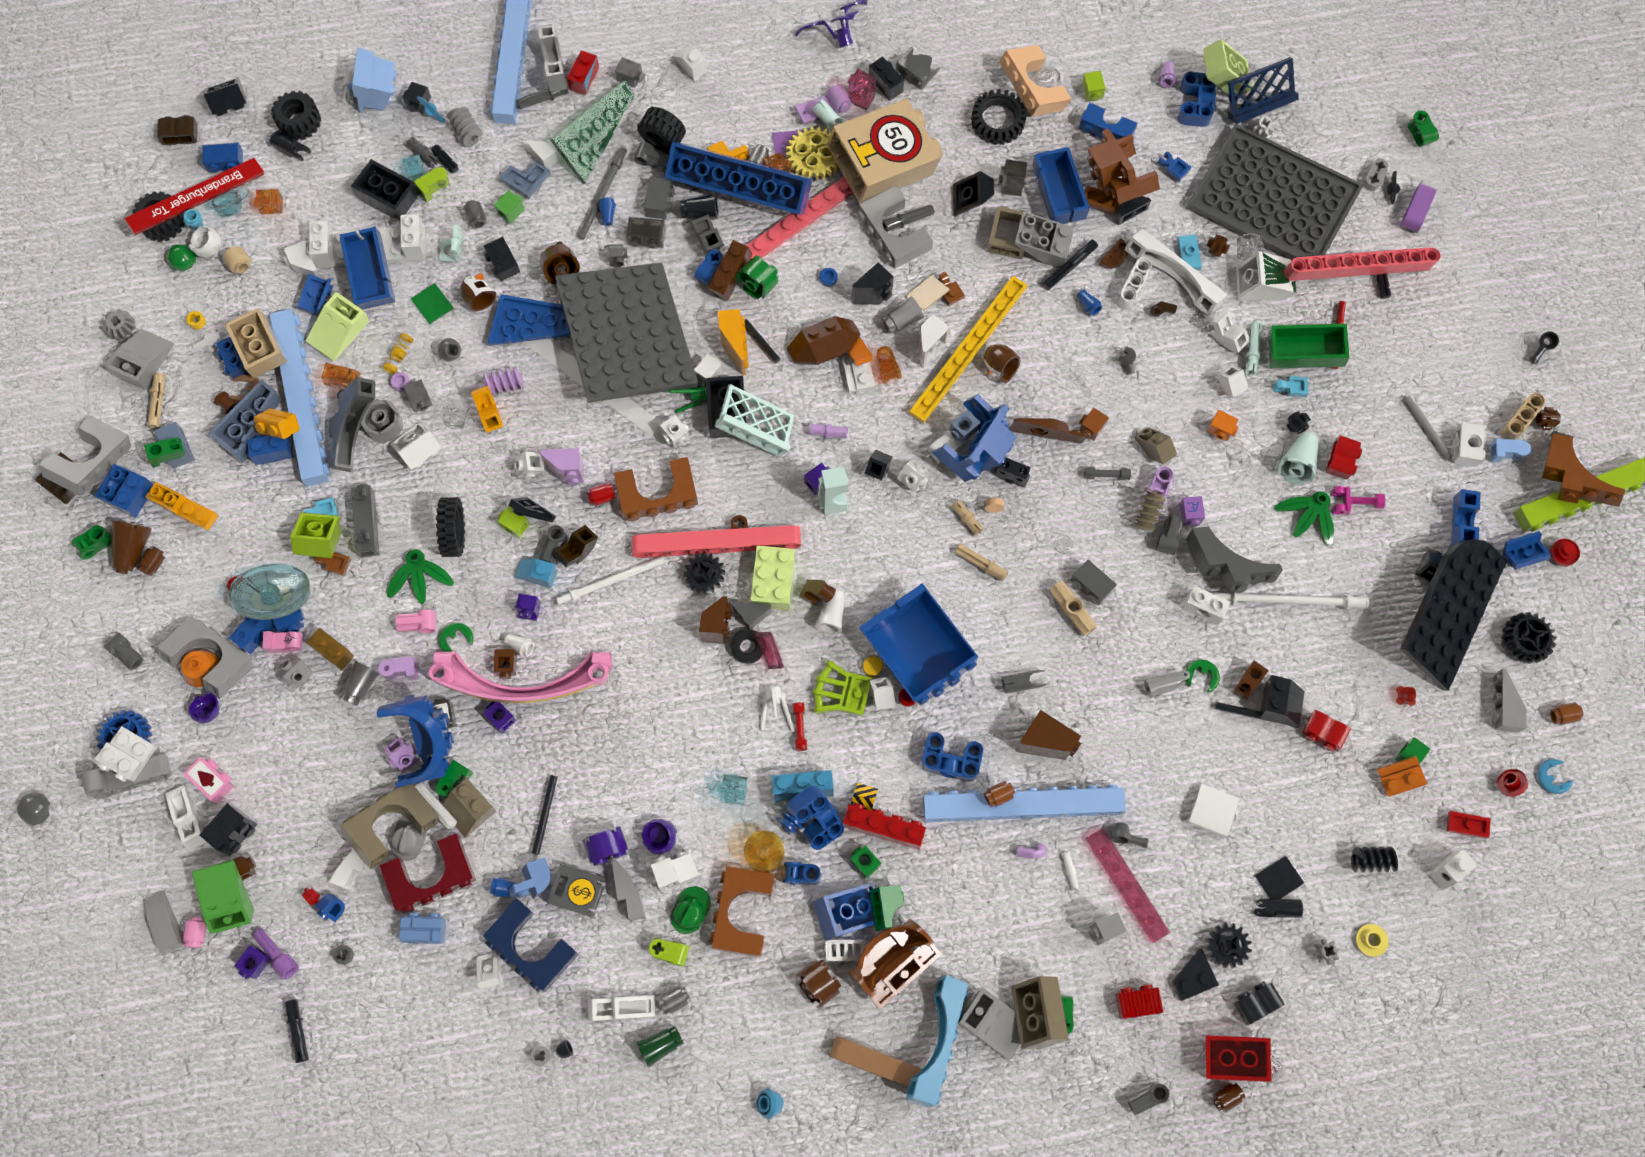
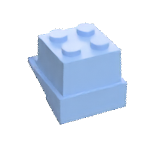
M357 48L353 82H349L348 89L353 90V95L357 97L360 113H363L365 107L384 111L386 104H390L391 96L394 95L395 86L393 85L397 75V70H394L395 62L374 56L372 51Z

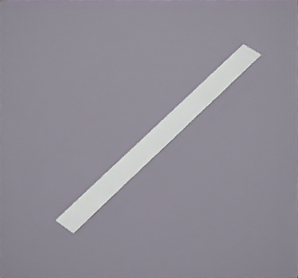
M549 339L523 342L583 386L578 364L574 357ZM625 397L603 401L659 443H664L663 433L660 428L662 422L630 398Z

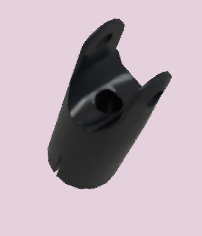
M275 131L270 137V144L300 161H304V158L297 153L298 151L311 153L310 148L279 131Z
M1258 899L1256 901L1257 906L1264 909L1254 910V914L1258 917L1302 918L1303 903L1301 899Z

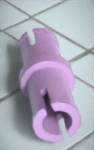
M811 423L809 435L847 439L848 427L832 426L828 423L827 425Z

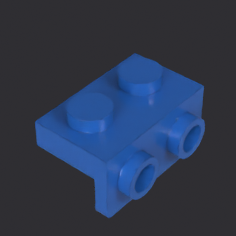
M308 274L296 308L318 316L327 301H324L326 295L330 296L333 286L330 283L332 279L328 278L326 281Z
M1540 531L1505 542L1502 555L1514 570L1550 559L1551 553L1540 542L1542 536Z

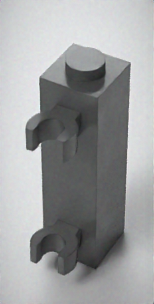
M361 484L351 488L356 553L360 558L379 556L375 491L370 485Z

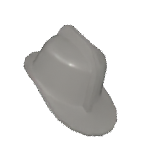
M403 815L398 820L391 840L392 853L396 858L399 857L403 861H410L416 858L423 847L426 832L421 835L410 820Z

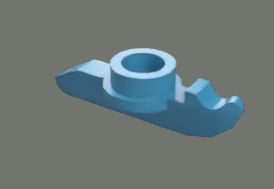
M417 97L420 105L424 106L423 110L426 115L434 116L442 123L446 121L437 112L436 106L433 103Z

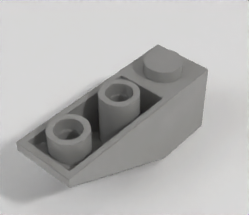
M1503 668L1493 678V684L1495 685L1493 723H1495V730L1519 733L1527 728V709L1509 673Z

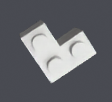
M679 853L675 855L676 859L673 860L670 857L666 859V856L657 858L654 860L655 863L651 864L658 887L662 893L700 879L691 853Z

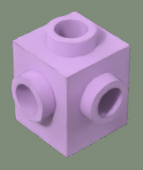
M398 737L384 748L389 756L387 761L394 769L398 767L402 773L412 768L418 761L415 755L417 750L411 743L406 744L401 737Z

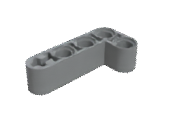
M158 755L148 760L134 782L128 779L125 782L114 776L116 772L113 770L109 772H102L100 770L88 771L82 774V780L87 796L94 799H102L168 778L172 773L168 756Z

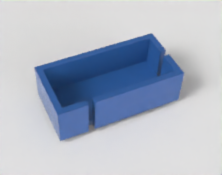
M1065 147L1035 154L1032 167L1036 179H1038V185L1049 219L1062 224H1067L1068 220L1075 222L1087 219L1090 208L1070 148Z
M376 227L359 230L360 235L364 239H361L356 231L340 234L339 237L354 305L364 310L396 302L393 287L390 284L392 282L379 230Z

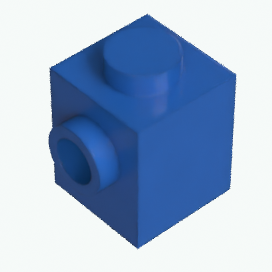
M297 609L286 616L273 619L276 630L279 633L298 632L300 628L305 627L303 623L305 616L301 609Z

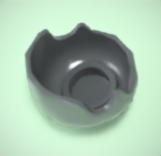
M28 793L19 800L17 813L26 824H41L50 815V802L41 793Z

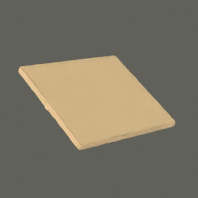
M931 275L908 293L906 297L912 296L920 308L925 311L950 291V289Z

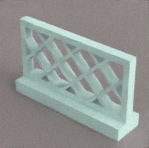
M730 384L727 387L720 418L716 420L715 427L781 457L789 451L790 444L788 440L794 415ZM732 392L738 395L740 401L734 402L731 396ZM746 401H752L756 409L750 410ZM742 403L746 413L740 414L736 405ZM732 407L736 417L726 414L727 409ZM764 408L770 410L771 417H766L763 411ZM754 412H759L762 418L761 421H756L753 415ZM748 415L752 424H746L742 417ZM779 416L788 419L787 425H782ZM774 419L778 428L773 430L769 420ZM764 423L768 432L761 431L759 424ZM780 430L783 435V441L777 438L775 432Z

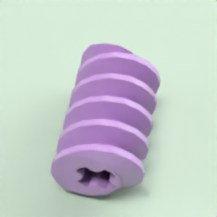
M515 366L513 367V372L506 368L505 374L500 369L497 376L494 371H491V377L486 372L484 373L485 387L489 385L492 395H495L496 389L499 393H503V387L507 392H510L511 386L514 390H517L518 384L521 389H524L521 370L518 371Z

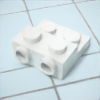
M121 726L110 743L106 742L95 760L100 762L98 767L107 772L110 769L115 771L116 774L114 776L124 782L127 779L134 782L157 747Z

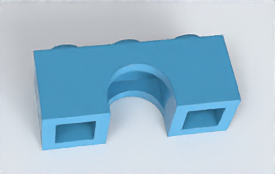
M832 770L772 775L774 802L791 800L810 786H818L826 797L834 796Z

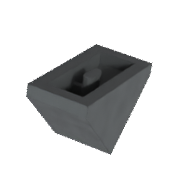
M732 601L733 611L748 629H752L771 614V605Z

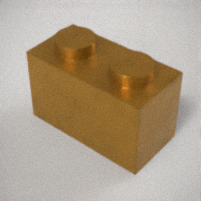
M320 627L306 642L341 671L354 657L346 647Z

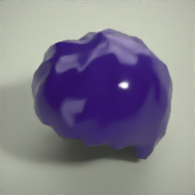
M653 819L646 823L642 830L643 844L651 853L662 855L670 852L677 842V830L671 821Z

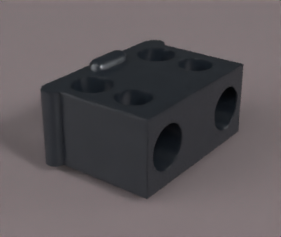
M1006 458L1004 463L997 467L994 476L1010 484H1016L1025 488L1030 478L1029 472L1031 467Z

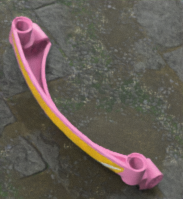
M435 652L434 665L429 669V676L437 685L479 699L504 703L541 702L566 697L594 686L605 684L612 667L611 652H590L585 660L569 674L554 682L536 687L517 688L493 683L472 671L457 652ZM444 671L441 678L435 677L438 673ZM603 672L600 678H593L594 673Z

